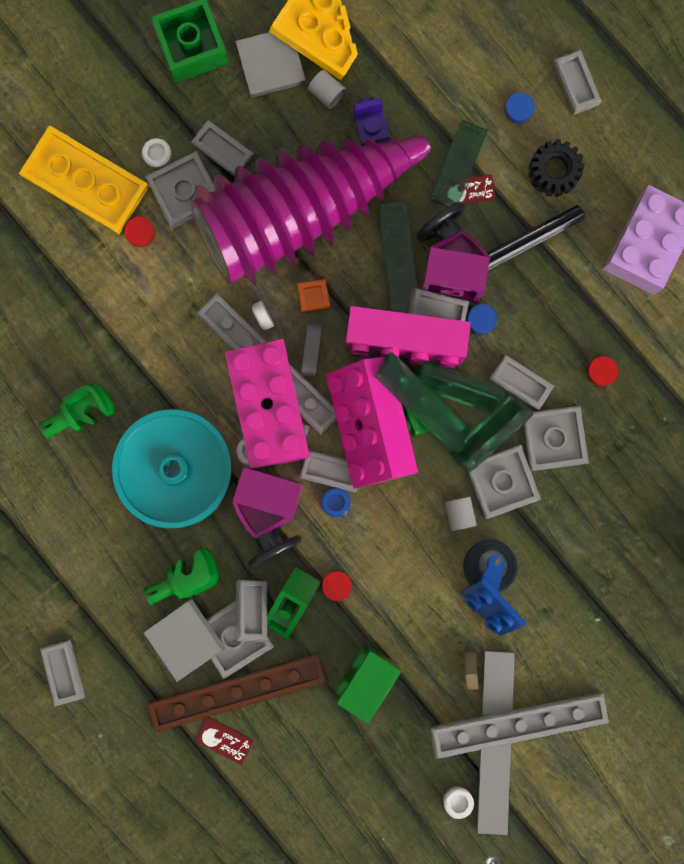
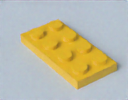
M50 125L19 172V175L118 235H120L149 189L148 183Z

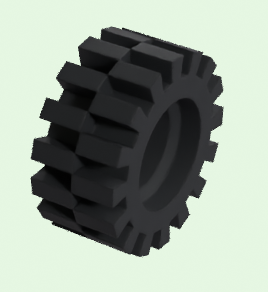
M556 139L554 143L550 140L544 146L541 145L535 152L529 164L530 172L528 174L529 178H533L532 185L534 187L537 185L539 187L538 191L541 194L543 191H546V196L550 197L553 194H556V197L562 196L564 192L567 194L582 177L584 163H581L583 156L582 154L577 155L578 148L576 146L573 148L569 147L570 142L566 141L564 144H561V139ZM554 158L562 160L567 167L566 175L561 178L549 176L545 169L547 161Z

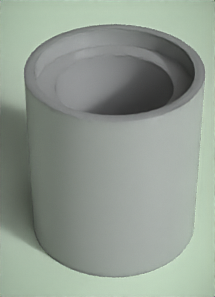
M323 69L312 79L308 86V91L331 109L342 99L346 88Z
M471 497L445 502L451 531L477 526Z

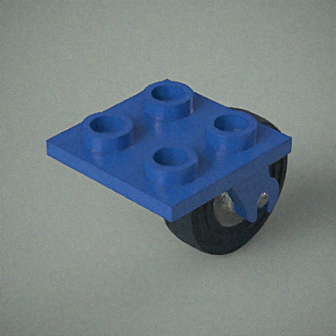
M483 540L473 545L464 558V574L470 584L460 593L465 598L466 605L484 618L487 628L493 633L502 636L526 625L523 618L499 593L507 589L515 580L518 568L517 560L512 550L506 544L497 540Z

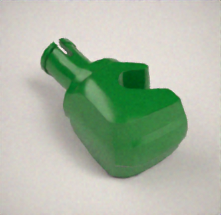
M92 382L81 386L64 397L59 402L60 412L39 422L38 425L40 429H45L41 432L47 439H50L53 435L69 426L75 431H79L84 428L83 422L91 425L98 424V421L90 415L92 407L98 408L105 417L115 415L116 409L107 391L101 385Z
M207 547L201 548L193 554L194 565L191 574H186V561L181 559L177 562L176 567L171 566L166 569V579L145 587L143 591L144 595H149L146 598L148 603L152 606L173 594L180 600H183L214 587L218 582L219 571L215 559Z

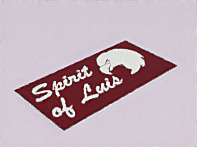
M492 175L442 181L445 206H450L457 202L466 204L496 200Z
M209 717L206 718L195 740L240 765L243 764L254 742Z

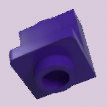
M373 97L364 98L353 106V116L361 146L368 139L380 143L388 141L390 138L382 110L383 102L381 98L375 100Z

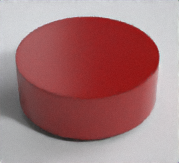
M138 216L127 222L125 235L132 245L145 247L154 240L155 229L147 218Z
M598 357L587 368L588 378L597 386H607L617 378L618 366L609 357Z
M333 571L325 576L322 589L325 596L330 600L341 601L350 594L352 584L347 574L341 571Z

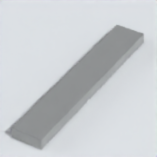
M217 293L196 313L233 350L267 343ZM290 365L301 417L322 435L337 420L334 406Z
M484 650L481 716L513 710L514 652ZM511 744L480 750L476 829L478 834L508 835Z
M598 692L431 726L429 731L434 757L439 759L608 724L609 720L604 693Z

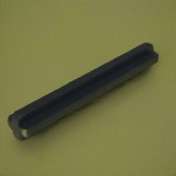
M576 205L487 252L490 256L488 270L579 223L585 218L581 206Z

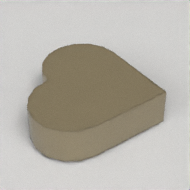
M476 650L465 651L466 689L479 690Z

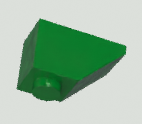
M295 567L267 615V627L288 639L321 581Z

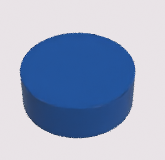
M526 93L511 95L505 105L507 118L516 124L527 122L533 115L535 109L534 101Z
M486 304L474 306L467 316V321L471 322L470 329L477 334L489 333L497 323L495 310Z
M331 488L322 496V509L331 517L343 516L350 508V497L343 489Z

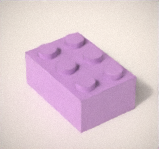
M648 185L639 195L603 270L652 295L664 289L684 248V202Z

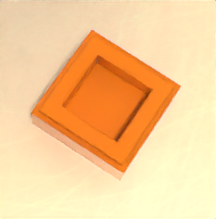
M326 279L297 283L302 313L330 309Z

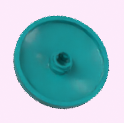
M161 410L140 418L123 434L113 456L112 477L114 487L121 502L135 517L156 527L183 528L206 519L220 506L230 487L232 459L223 436L207 420L184 410Z

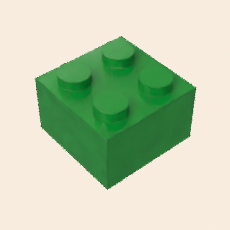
M197 0L151 17L175 83L229 64L224 44L207 0Z
M368 645L365 651L360 648L351 663L353 664V671L349 676L344 674L335 688L337 704L369 724L402 672L399 664Z

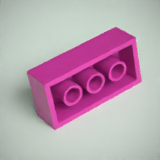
M351 306L346 351H351V355L355 357L367 358L369 354L380 355V357L390 356L391 361H397L399 357L409 359L410 364L426 365V362L429 361L437 362L440 368L455 369L456 365L460 366L466 359L471 322Z
M284 339L225 352L250 469L258 470L310 458ZM269 398L273 401V406L271 409L265 410L262 408L261 403Z
M390 356L363 359L326 374L353 489L418 473Z

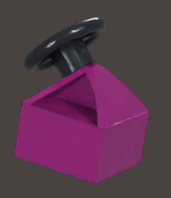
M457 202L434 216L417 233L418 241H426L435 235L441 241L430 247L425 265L422 290L478 303L485 291L490 256L479 242L465 231H462L459 225L454 222L466 209L465 203Z
M243 467L233 499V505L246 530L252 537L257 538L256 542L259 548L262 547L264 551L249 560L248 566L254 568L302 541L300 535H295L283 541L277 528L294 520L304 486Z

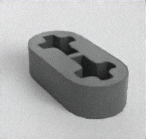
M308 321L301 375L312 377L317 375L323 322Z

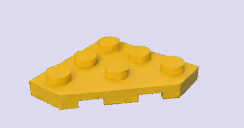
M288 0L269 30L271 34L340 81L358 55L356 45L352 43L345 5H342L341 0Z

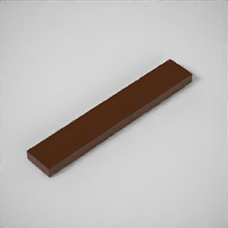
M318 652L147 703L154 732L156 733L327 682Z

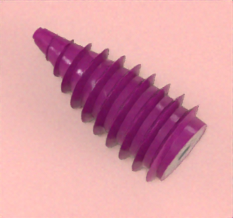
M413 136L396 141L389 139L386 143L379 144L368 139L361 147L350 139H344L341 142L340 150H338L333 144L324 140L319 143L317 155L305 145L299 146L296 152V161L284 151H279L275 158L274 168L266 160L258 158L255 162V175H251L244 167L237 166L234 174L235 183L231 184L224 176L217 174L214 179L215 191L209 192L202 185H197L196 199L190 202L193 217L202 240L224 280L231 284L245 277L256 286V271L264 267L276 277V261L283 257L295 267V251L303 247L314 256V240L319 236H322L328 243L333 244L332 229L338 224L348 232H351L350 216L358 211L367 218L369 216L367 203L375 196L383 201V190L393 181L398 183V177L424 159L427 153L430 152V145L424 136Z

